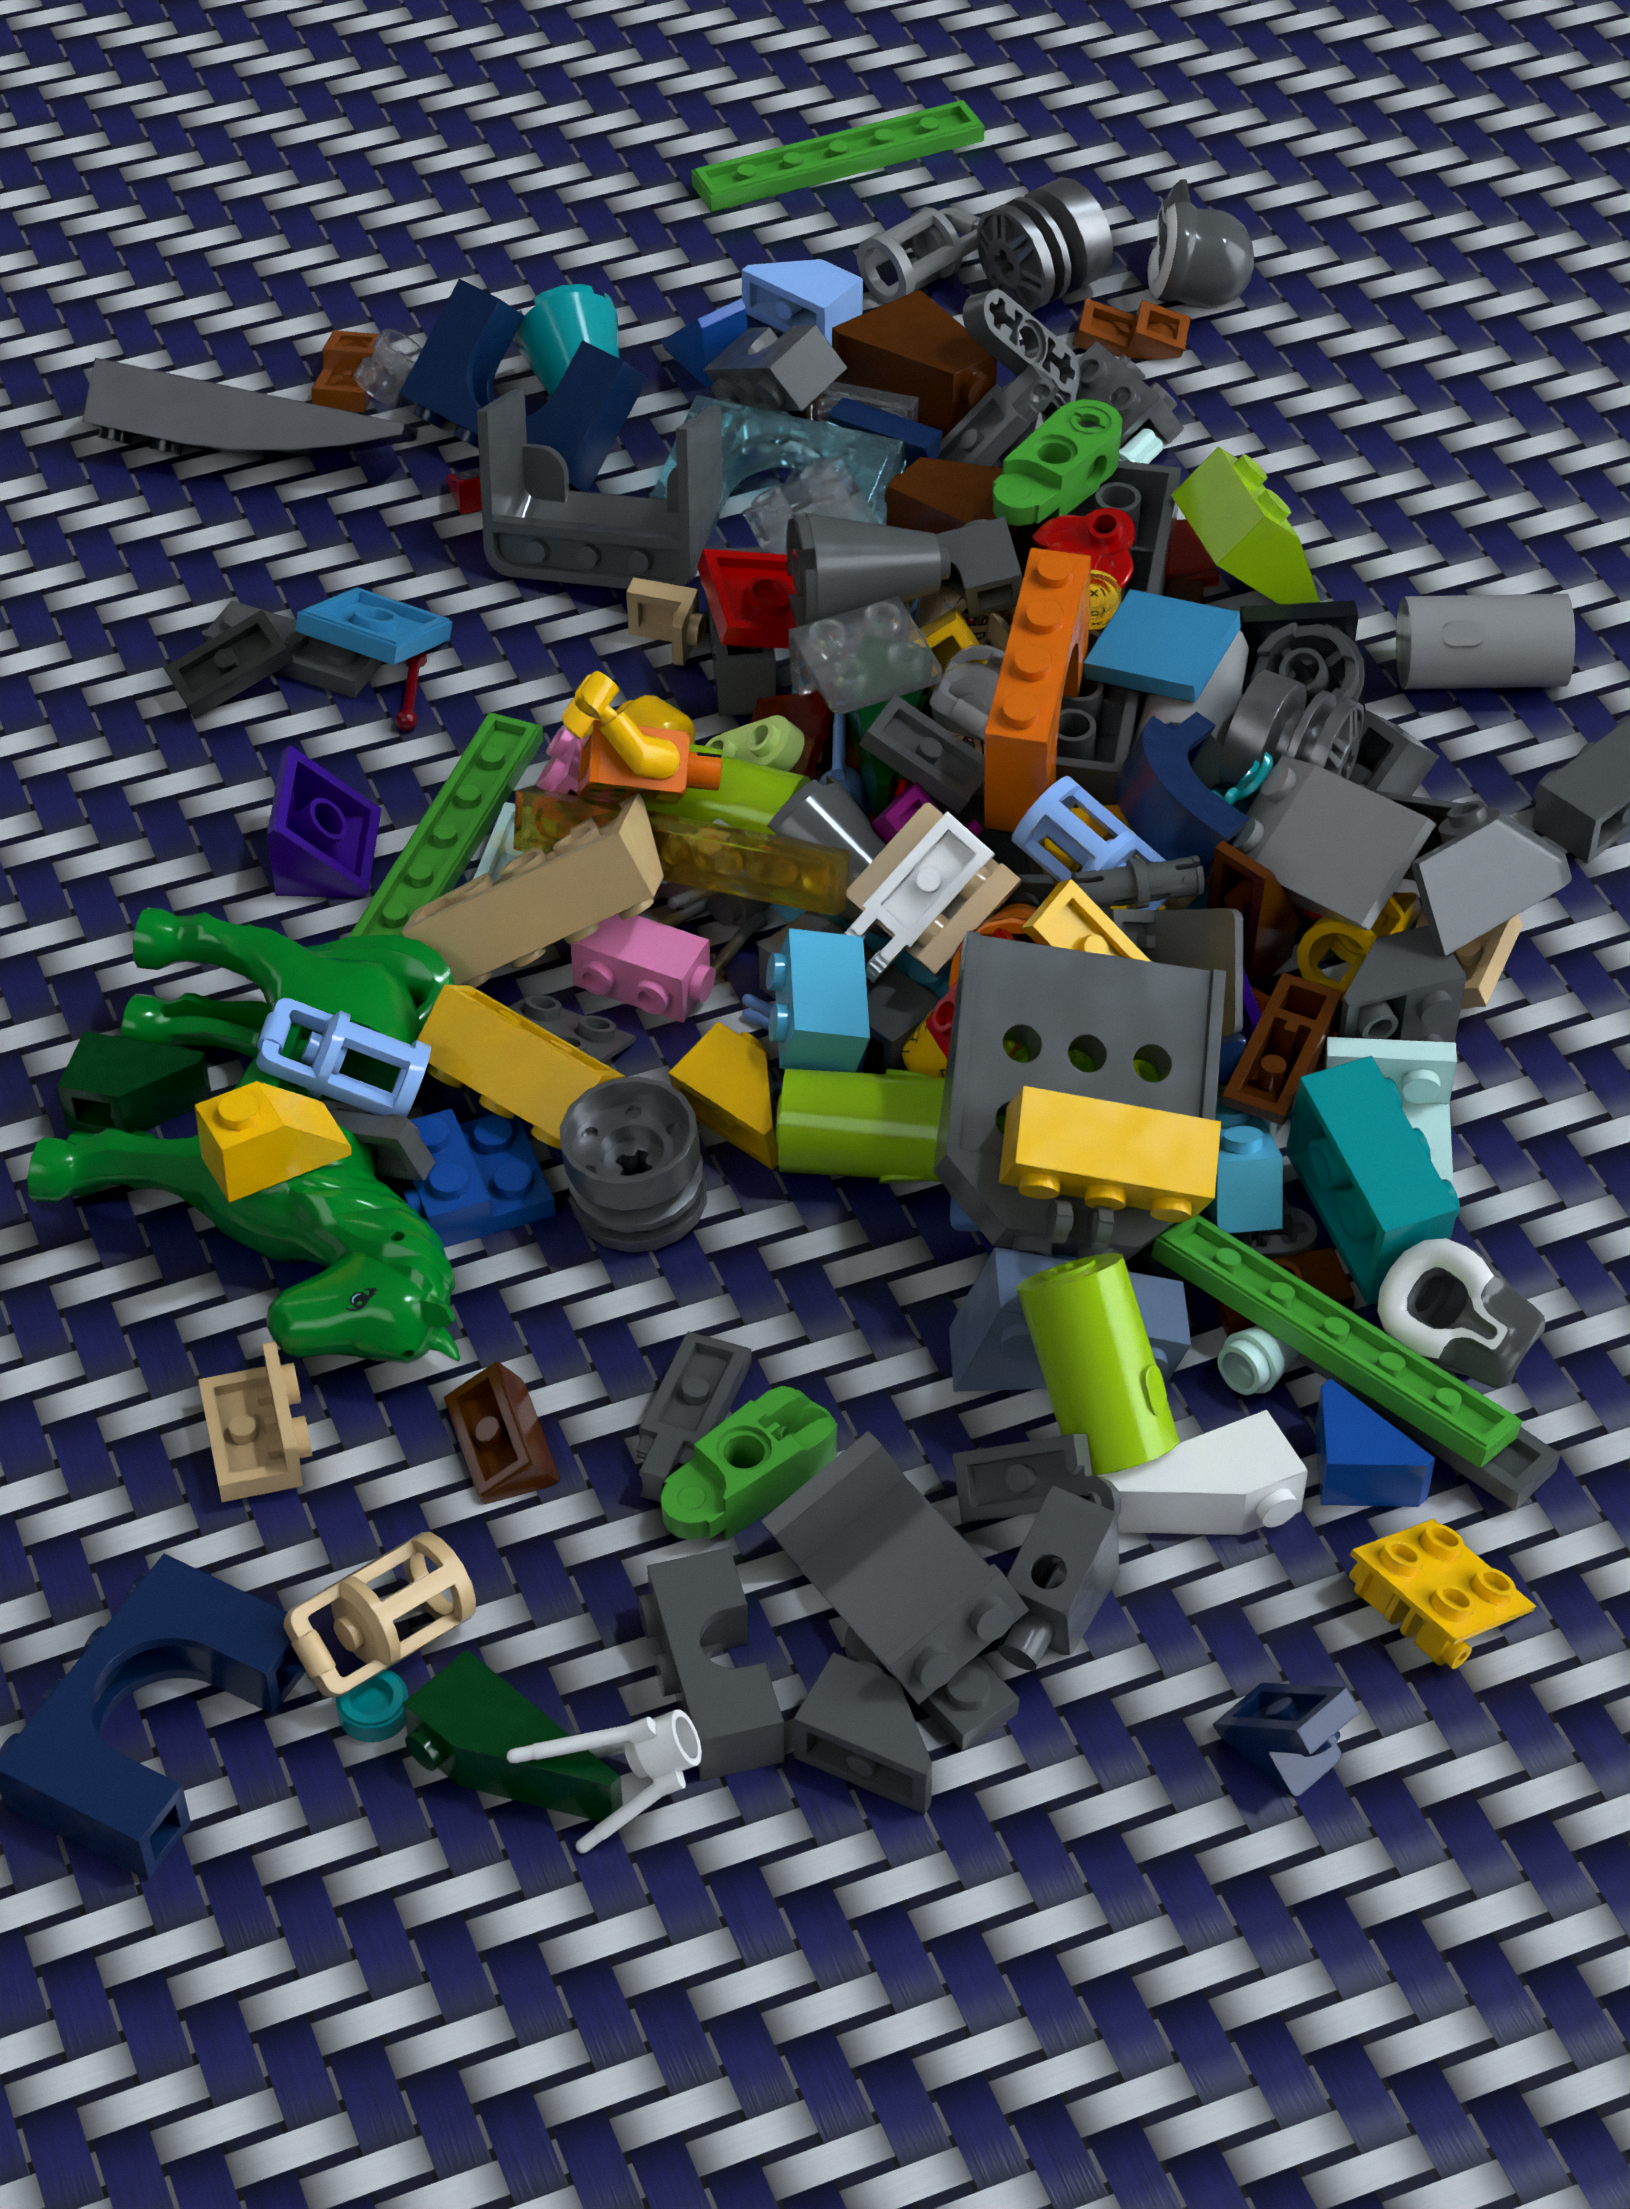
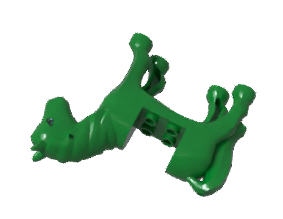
M148 907L142 910L134 933L133 960L137 968L160 970L182 962L225 968L245 976L246 979L257 984L263 992L266 1003L262 1001L210 1000L196 993H184L178 999L172 1001L153 995L135 994L130 997L124 1011L121 1036L132 1040L167 1046H207L237 1051L253 1058L234 1089L259 1081L313 1098L307 1096L306 1088L261 1071L256 1064L259 1053L257 1043L266 1016L273 1011L278 1000L282 998L293 999L332 1015L343 1011L351 1014L350 1022L412 1045L418 1039L444 984L455 985L451 969L437 951L421 941L398 935L350 936L321 945L303 947L269 928L255 927L252 924L248 926L236 925L216 919L206 912L191 916H175L164 909ZM291 1022V1027L280 1055L309 1066L301 1062V1057L313 1030ZM348 1048L339 1073L391 1093L400 1068ZM322 1094L320 1098L316 1099L323 1103L324 1100L341 1102ZM339 1124L337 1125L351 1145L352 1155L230 1203L202 1159L199 1134L189 1138L157 1139L152 1134L138 1130L128 1133L122 1129L108 1127L97 1135L75 1131L68 1136L67 1140L47 1136L38 1140L31 1155L27 1176L28 1195L33 1202L58 1203L69 1196L87 1197L107 1184L123 1185L136 1190H164L190 1203L209 1218L226 1236L277 1262L293 1264L314 1262L327 1267L322 1273L281 1291L268 1307L266 1317L268 1331L273 1341H276V1344L288 1355L299 1358L321 1355L356 1356L374 1361L408 1364L420 1359L432 1350L438 1351L458 1362L461 1359L451 1334L445 1328L455 1320L453 1311L450 1309V1295L455 1288V1275L439 1235L425 1219L419 1216L414 1208L402 1200L388 1186L378 1181L375 1177L376 1166L369 1149L351 1131Z

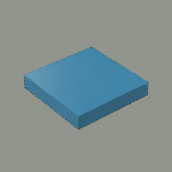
M356 587L297 612L295 631L391 665H396L449 641L453 621L438 614Z
M1130 589L1083 662L1085 679L1196 703L1241 628L1240 612Z

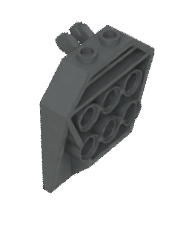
M967 931L962 946L933 1172L992 1245L1048 1257L1056 1254L1077 1257V1259L1098 1254L1121 1253L1126 1262L1176 1223L1157 1220L1150 1215V1210L1125 1206L1121 1210L1113 1211L1111 1207L1098 1205L1091 1208L1084 1203V1198L1061 1194L1052 1199L1030 1198L1020 1194L1016 1186L999 1184L1004 1135L999 1131L995 1117L1006 1116V1109L1009 1103L1023 1086L1215 1120L1226 971L1213 969L1212 971L989 937L983 936L979 932ZM1013 1040L1022 1044L1029 1053L1030 1062L1020 1063L1012 1060L1003 1048V1041ZM1078 1050L1089 1056L1094 1064L1095 1072H1083L1074 1067L1069 1059L1068 1051ZM1133 1060H1143L1151 1064L1158 1074L1159 1082H1149L1137 1075Z

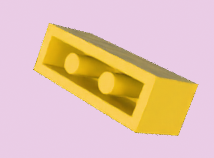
M444 984L417 1039L431 1045L428 1061L430 1066L427 1070L431 1076L456 1088H461L463 1084L482 1094L479 1103L483 1107L509 1119H513L516 1114L534 1125L530 1133L535 1138L557 1149H561L560 1125L569 1106L585 1091L611 1079L626 1078V1076L472 986Z
M1023 1086L1006 1109L999 1184L1016 1186L1020 1194L1030 1198L1052 1199L1061 1194L1084 1198V1203L1091 1208L1098 1205L1111 1207L1115 1211L1129 1206L1150 1210V1215L1157 1220L1185 1222L1195 1218L1215 1199L1221 1121Z

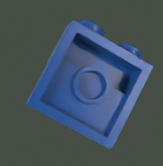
M451 1108L410 1120L418 1128L421 1139L436 1162L424 1181L391 1177L393 1183L404 1181L407 1190L402 1191V1200L414 1208L419 1216L429 1223L439 1235L444 1248L556 1216L555 1199L519 1116L516 1114L513 1119L493 1114L459 1124Z

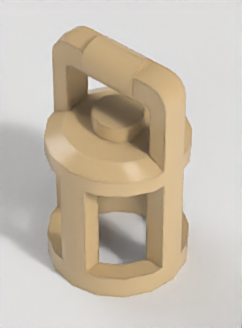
M421 1532L294 1606L286 1614L283 1626L292 1642L290 1643L310 1679L314 1680L319 1691L327 1697L338 1698L471 1619L476 1612V1597L468 1573L453 1549L435 1534ZM424 1556L429 1557L437 1565L438 1569L429 1573ZM403 1563L409 1584L385 1599L380 1600L366 1584ZM450 1588L453 1604L440 1592ZM331 1603L335 1620L334 1631L338 1640L346 1650L353 1652L366 1663V1665L346 1677L339 1675L335 1668V1661L316 1629L312 1628L308 1620L309 1615ZM422 1604L435 1621L404 1640L399 1641L393 1620Z

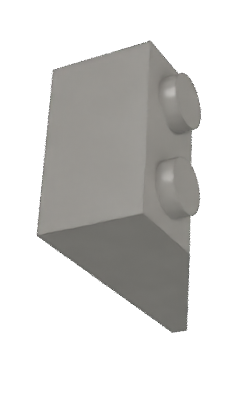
M1282 755L1277 765L1271 769L1268 777L1261 785L1260 792L1245 815L1250 820L1233 847L1272 871L1292 906L1370 931L1436 824L1428 817L1318 765Z

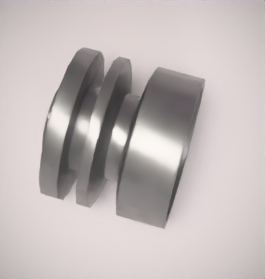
M1060 177L1025 194L1024 197H1017L982 214L977 225V250L981 266L989 284L993 289L1005 292L1028 313L1063 297L1066 292L1071 293L1106 276L1112 265L1113 241L1108 221L1100 204L1090 191L1075 179Z
M1264 669L1255 676L1246 689L1230 724L1220 759L1218 774L1220 786L1228 790L1235 787L1248 772L1255 760L1260 762L1261 768L1265 752L1272 756L1273 767L1277 765L1283 755L1318 765L1348 780L1358 754L1364 722V706L1347 698H1344L1336 705V696L1322 690L1315 695L1305 710V685L1299 681ZM1259 788L1248 797L1255 799L1261 789Z
M640 1076L617 1078L588 1089L569 1106L560 1125V1143L565 1171L569 1178V1191L572 1197L574 1215L585 1234L604 1247L629 1253L657 1250L683 1238L699 1222L707 1204L706 1179L700 1153L696 1116L684 1094L659 1080Z

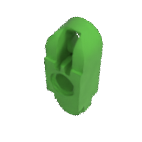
M1089 399L1071 401L1061 406L1003 460L1002 474L993 482L992 487L993 513L997 518L1005 517L1007 524L1014 526H1024L1034 522L1038 524L1048 516L1056 518L1068 514L1098 491L1100 484L1112 476L1118 466L1122 431V417L1119 412L1107 403Z
M780 1386L767 1391L754 1402L750 1400L694 1444V1458L664 1480V1488L661 1494L663 1524L669 1532L679 1538L693 1540L702 1539L707 1536L711 1539L724 1530V1539L726 1541L776 1509L836 1458L837 1423L827 1409L811 1401L799 1389Z

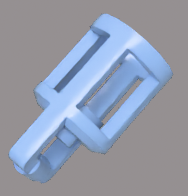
M1069 776L1058 780L1038 798L1019 822L1011 840L1058 882L1071 879L1072 872L1040 845L1046 838L1082 868L1081 872L1126 866V861L1134 859L1136 855L1146 863L1166 861ZM1077 804L1115 839L1111 838L1108 841H1104L1071 812L1074 805ZM1167 899L1149 902L1148 908L1135 910H1158ZM1131 905L1126 907L1127 909H1133Z
M282 998L278 1000L273 1011L266 1016L257 1043L259 1053L256 1064L261 1071L306 1088L307 1096L315 1099L320 1098L322 1094L375 1115L387 1116L395 1114L407 1118L429 1061L431 1045L415 1040L410 1045L350 1022L351 1014L343 1011L332 1015L293 999ZM291 1022L313 1030L301 1057V1062L309 1066L280 1055L283 1051ZM348 1048L400 1068L391 1093L339 1073Z

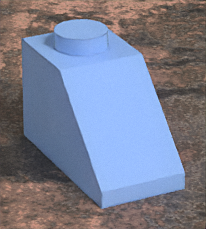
M822 259L747 265L742 269V300L746 306L748 316L784 333L792 326L816 325L832 346V327L863 314V278Z

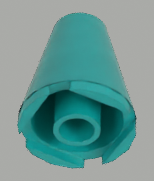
M585 284L561 285L534 297L535 306L524 315L525 317L514 336L518 350L550 398L557 389L582 340L620 359L618 314L612 299L605 292L604 297L594 294L592 286Z

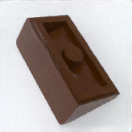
M496 1361L444 1396L479 1500L486 1505L541 1490L560 1481V1476L526 1384L518 1375Z

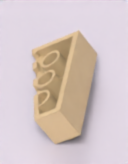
M638 792L619 802L622 808L619 816L606 824L597 827L594 819L591 817L570 828L571 833L559 840L553 846L554 851L545 855L544 851L536 846L515 857L514 860L499 871L501 879L493 882L490 875L485 873L414 910L401 931L403 936L421 941L437 951L451 969L455 985H466L476 988L486 982L492 976L491 971L507 963H511L513 968L523 967L542 956L546 951L544 947L563 938L567 944L576 943L593 934L600 927L598 922L616 914H619L620 918L624 920L645 911L654 903L653 897L664 875L646 806L640 793Z

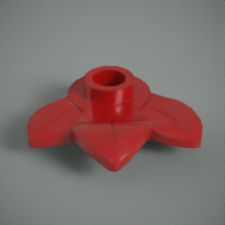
M1100 508L1088 513L1085 517L1076 515L1058 516L1044 523L1032 536L1033 542L1045 550L1091 556L1090 584L1105 586L1115 596L1125 587L1134 571L1129 550L1135 541V526L1132 518L1120 509ZM1104 531H1111V532L1105 533V534H1102V533H1101V532H1104Z

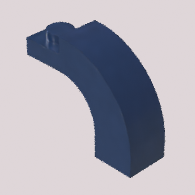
M1197 711L1178 726L1172 722L1166 725L1155 716H1152L1147 721L1117 773L1115 780L1116 800L1124 818L1136 835L1166 861L1197 855L1200 858V866L1203 867L1205 881L1211 875L1214 847L1222 840L1234 846L1250 818L1213 793L1202 783L1191 768L1216 725Z

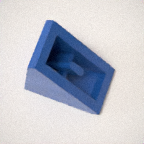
M741 298L696 319L661 340L665 351L706 388L710 387L713 382L703 369L748 328L746 306Z
M1331 1378L1321 1385L1315 1423L1321 1505L1419 1507L1428 1498L1435 1457Z

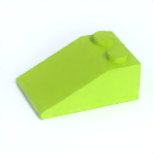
M1218 446L1171 494L1214 563L1277 604L1320 602L1300 538L1286 519L1291 514L1289 507L1273 491L1265 488L1263 483L1268 477L1253 459L1245 454L1237 459Z

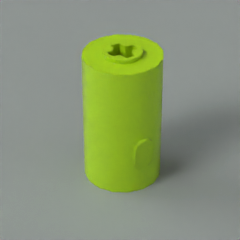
M690 744L689 751L723 755V750ZM722 756L721 779L718 791L686 788L685 795L676 804L645 803L654 838L678 848L689 832L694 830L700 834L719 818L738 831L726 856L752 862L753 852L757 843L759 842L767 849L776 834L767 827L774 815L791 796L811 781L808 776Z
M786 1068L783 1077L782 1094L778 1098L776 1119L779 1172L879 1178V1184L919 1183L925 1181L941 1182L933 1172L945 1078L894 1069H886V1074Z
M1098 1254L1072 1260L1038 1272L1016 1285L1018 1297L1048 1390L1049 1401L1061 1435L1087 1434L1092 1475L1098 1476L1132 1468L1159 1458L1173 1450L1180 1443L1179 1436L1167 1401L1163 1377L1156 1365L1123 1254Z

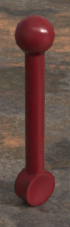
M426 651L405 660V664L408 666L403 708L395 717L397 727L405 732L412 731L418 724V717L414 712L419 669L427 663Z

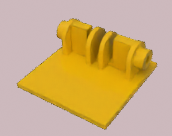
M1434 1518L1352 1549L1350 1556L1358 1562L1349 1574V1579L1355 1583L1354 1592L1366 1600L1380 1614L1385 1615V1619L1391 1625H1395L1404 1619L1400 1632L1406 1638H1412L1417 1635L1413 1643L1439 1666L1447 1663L1452 1669L1458 1668L1466 1661L1472 1651V1647L1465 1640L1533 1612L1536 1607L1534 1603L1516 1589L1510 1577L1497 1569L1491 1568L1464 1545L1463 1539L1457 1532L1438 1523Z

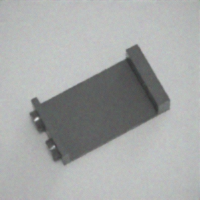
M869 1430L761 1520L793 1563L894 1678L899 1680L901 1686L918 1705L936 1689L948 1683L956 1672L990 1643L1003 1636L1011 1625L1029 1611L1002 1571L994 1563L989 1566L905 1477L883 1445Z

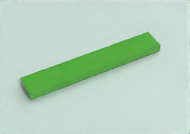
M960 100L691 170L692 186L710 212L982 142L984 141L985 126L965 101Z
M491 712L488 713L349 937L398 935L404 937L401 931L414 910L454 889L501 812L504 802H507L543 743L542 725Z
M1197 1215L1188 1221L1179 1222L1155 1238L1151 1257L1478 1468L1483 1467L1517 1438L1523 1422L1517 1416L1202 1216Z

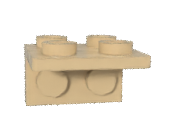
M931 803L923 804L846 890L847 898L864 912L863 904L942 818L943 814ZM991 859L986 866L980 868L959 892V896L943 914L940 913L916 940V944L911 949L907 946L905 950L937 978L952 961L953 955L967 931L978 929L982 923L992 917L1020 886L1021 879L1003 863L999 865ZM879 920L876 921V924L892 938L895 936Z

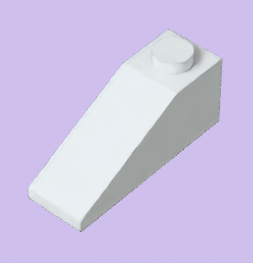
M1264 1410L1181 1442L1170 1452L1144 1464L1098 1476L1108 1479L1118 1489L1121 1499V1512L1117 1519L1118 1532L1243 1535L1263 1526L1276 1527L1282 1525L1296 1513L1301 1512L1308 1470L1269 1412Z

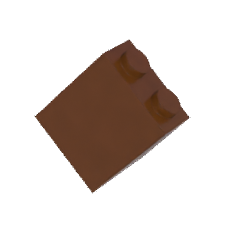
M920 289L832 327V348L847 367L832 382V408L843 397L941 430L943 431V439L996 384L997 359L978 345L968 335L966 328Z
M919 457L902 473L896 474L887 485L884 496L885 503L887 504V526L939 534L962 528L965 524L974 520L997 519L993 513L992 487L993 482L1002 474L1003 468ZM1051 516L1046 517L1038 524L1035 522L1024 526L1007 524L1022 573V579L1030 549H1043L1033 542L1032 536L1044 523L1053 519Z

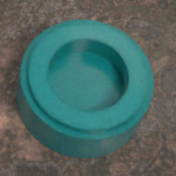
M385 1670L344 1696L336 1698L338 1718L343 1730L352 1738L363 1742H380L398 1734L406 1725L403 1703L409 1696L404 1681L396 1673Z

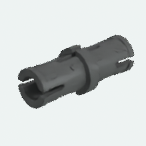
M1197 855L1144 863L1142 858L1126 861V866L1098 871L1073 872L1071 875V879L1099 908L1131 905L1133 909L1148 908L1149 902L1203 895L1205 887L1203 867L1200 866V858Z

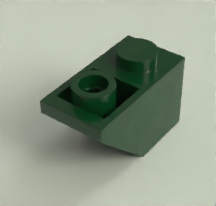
M86 1031L83 1032L57 1086L66 1129L99 1134L108 1127L122 1129L128 1133L136 1130L144 1132L195 1110V1104L210 1099L212 1095L205 1052L190 1050L181 1046H167L132 1040L123 1036H109Z

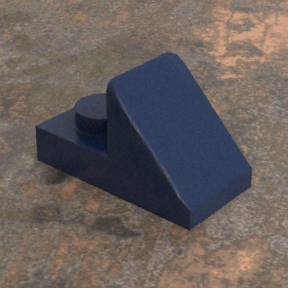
M1260 1683L1214 1722L1213 1726L1224 1741L1284 1792L1297 1797L1340 1761L1342 1757L1341 1750L1336 1743L1340 1738L1339 1730L1360 1713V1710L1347 1687Z

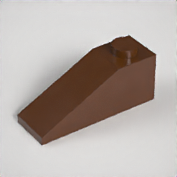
M1222 840L1214 847L1206 909L1232 908L1239 910L1242 914L1243 967L1250 986L1258 989L1292 957L1298 915L1272 871Z
M1282 972L1222 1095L1220 1105L1283 1125L1293 1113L1300 1077L1320 1071L1323 1065L1327 1037L1334 1036L1343 992Z

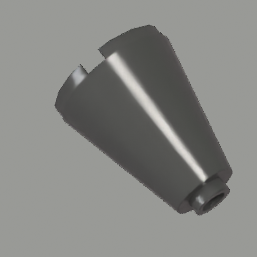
M807 512L792 514L793 518L788 520L786 567L787 576H793L796 594H789L794 623L798 631H815L937 593L940 589L941 580H948L950 577L948 546L946 544L939 545L934 533Z
M826 776L827 785L823 786L814 779L791 796L774 815L767 827L776 834L767 849L759 842L757 843L751 865L765 880L854 923L863 911L847 898L846 890L887 844L873 828L871 822L844 786L834 777ZM876 923L869 930V932L883 939L890 937Z

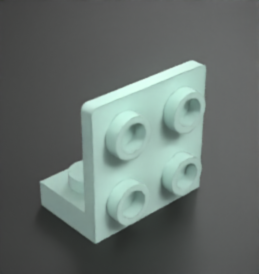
M1327 1037L1322 1070L1372 1055L1384 1078L1390 1077L1397 1085L1401 1095L1402 1110L1412 1128H1419L1424 1133L1430 1148L1431 1162L1441 1180L1447 1179L1452 1184L1453 1163L1449 1103L1457 1064L1456 1043Z

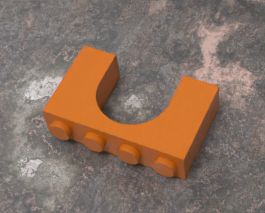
M1038 548L1030 549L984 734V828L1014 832L1031 806L1049 787L1056 783L1057 738L1063 695L1078 697L1084 671L1083 662L1088 654L1091 556Z

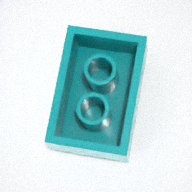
M1372 1055L1300 1077L1285 1153L1367 1305L1378 1302L1380 1287L1389 1269L1404 1251L1424 1240L1451 1239L1456 1217L1460 1214L1459 1199L1451 1182L1447 1179L1441 1180L1431 1162L1430 1148L1424 1133L1419 1128H1412L1404 1114L1401 1095L1397 1085L1390 1077L1384 1078Z

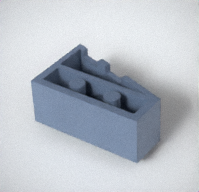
M994 1247L949 1327L954 1392L1047 1389L1018 1297L1016 1285L1038 1272L1069 1262V1260ZM1128 1271L1156 1365L1160 1369L1164 1385H1166L1191 1346L1183 1281Z

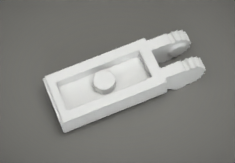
M948 811L863 904L864 912L844 933V935L861 936L864 940L865 935L876 921L879 920L895 935L867 963V968L865 969L866 977L872 983L878 980L907 946L911 949L916 944V940L940 913L943 914L959 896V892L967 882L995 856L994 852Z

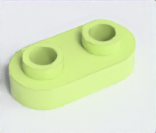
M775 715L717 735L709 740L705 746L723 750L722 756L788 772L799 760L804 749L805 739L803 732L785 717Z

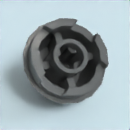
M1294 622L1273 632L1258 648L1257 654L1259 657L1251 675V682L1264 669L1301 682L1306 688L1305 710L1315 695L1322 690L1336 696V705L1344 698L1359 702L1364 686V660L1356 643L1339 629L1333 628L1328 624H1325L1326 626L1320 624L1298 626Z

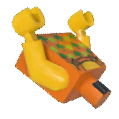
M599 671L586 676L576 690L575 696L562 713V721L566 730L582 741L577 798L623 801L639 792L644 803L676 804L685 795L686 788L718 791L722 770L721 754L689 751L690 733L635 725L624 710L617 713L609 706L619 691L618 686Z

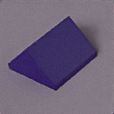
M291 745L282 751L267 830L275 895L361 898L369 890L382 808Z

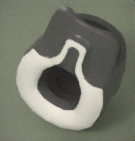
M1187 179L1179 180L1169 192L1167 199L1163 200L1157 215V244L1149 256L1147 268L1149 289L1154 298L1166 303L1177 300L1204 309L1226 305L1242 295L1252 279L1254 250L1250 234L1241 221L1229 213L1221 210L1196 208L1190 202Z
M1447 1238L1424 1240L1404 1251L1389 1269L1379 1291L1377 1311L1386 1334L1444 1371L1467 1375L1493 1388L1504 1387L1512 1381L1523 1357L1545 1330L1546 1322L1544 1315L1532 1303L1515 1292L1505 1277L1486 1258L1473 1248Z

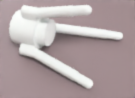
M679 1709L653 1719L648 1716L624 1726L509 1750L506 1755L510 1763H520L589 1750L599 1759L625 1753L629 1766L637 1777L646 1778L649 1776L653 1779L651 1785L576 1842V1850L580 1853H586L661 1797L685 1788L686 1783L682 1771L699 1765L702 1750L692 1721L686 1713Z

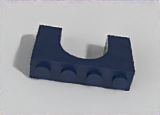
M459 279L399 392L400 395L417 404L413 414L439 429H442L445 421L454 424L457 428L453 435L479 449L477 410L493 401V383L497 369L525 316L501 299ZM582 340L552 397L542 408L526 417L527 443L546 445L559 452L568 467L569 485L582 492H588L648 377L625 361Z
M163 1553L147 1575L142 1574L133 1581L126 1593L124 1604L108 1624L98 1627L89 1636L83 1648L82 1656L64 1679H58L48 1687L40 1702L39 1710L20 1734L15 1733L11 1735L0 1749V1794L4 1807L150 1880L191 1825L183 1785L118 1753L101 1739L108 1717L117 1705L134 1691L157 1681L175 1678H188L207 1682L274 1714L306 1672L290 1643L292 1642L283 1626L284 1618L288 1612Z

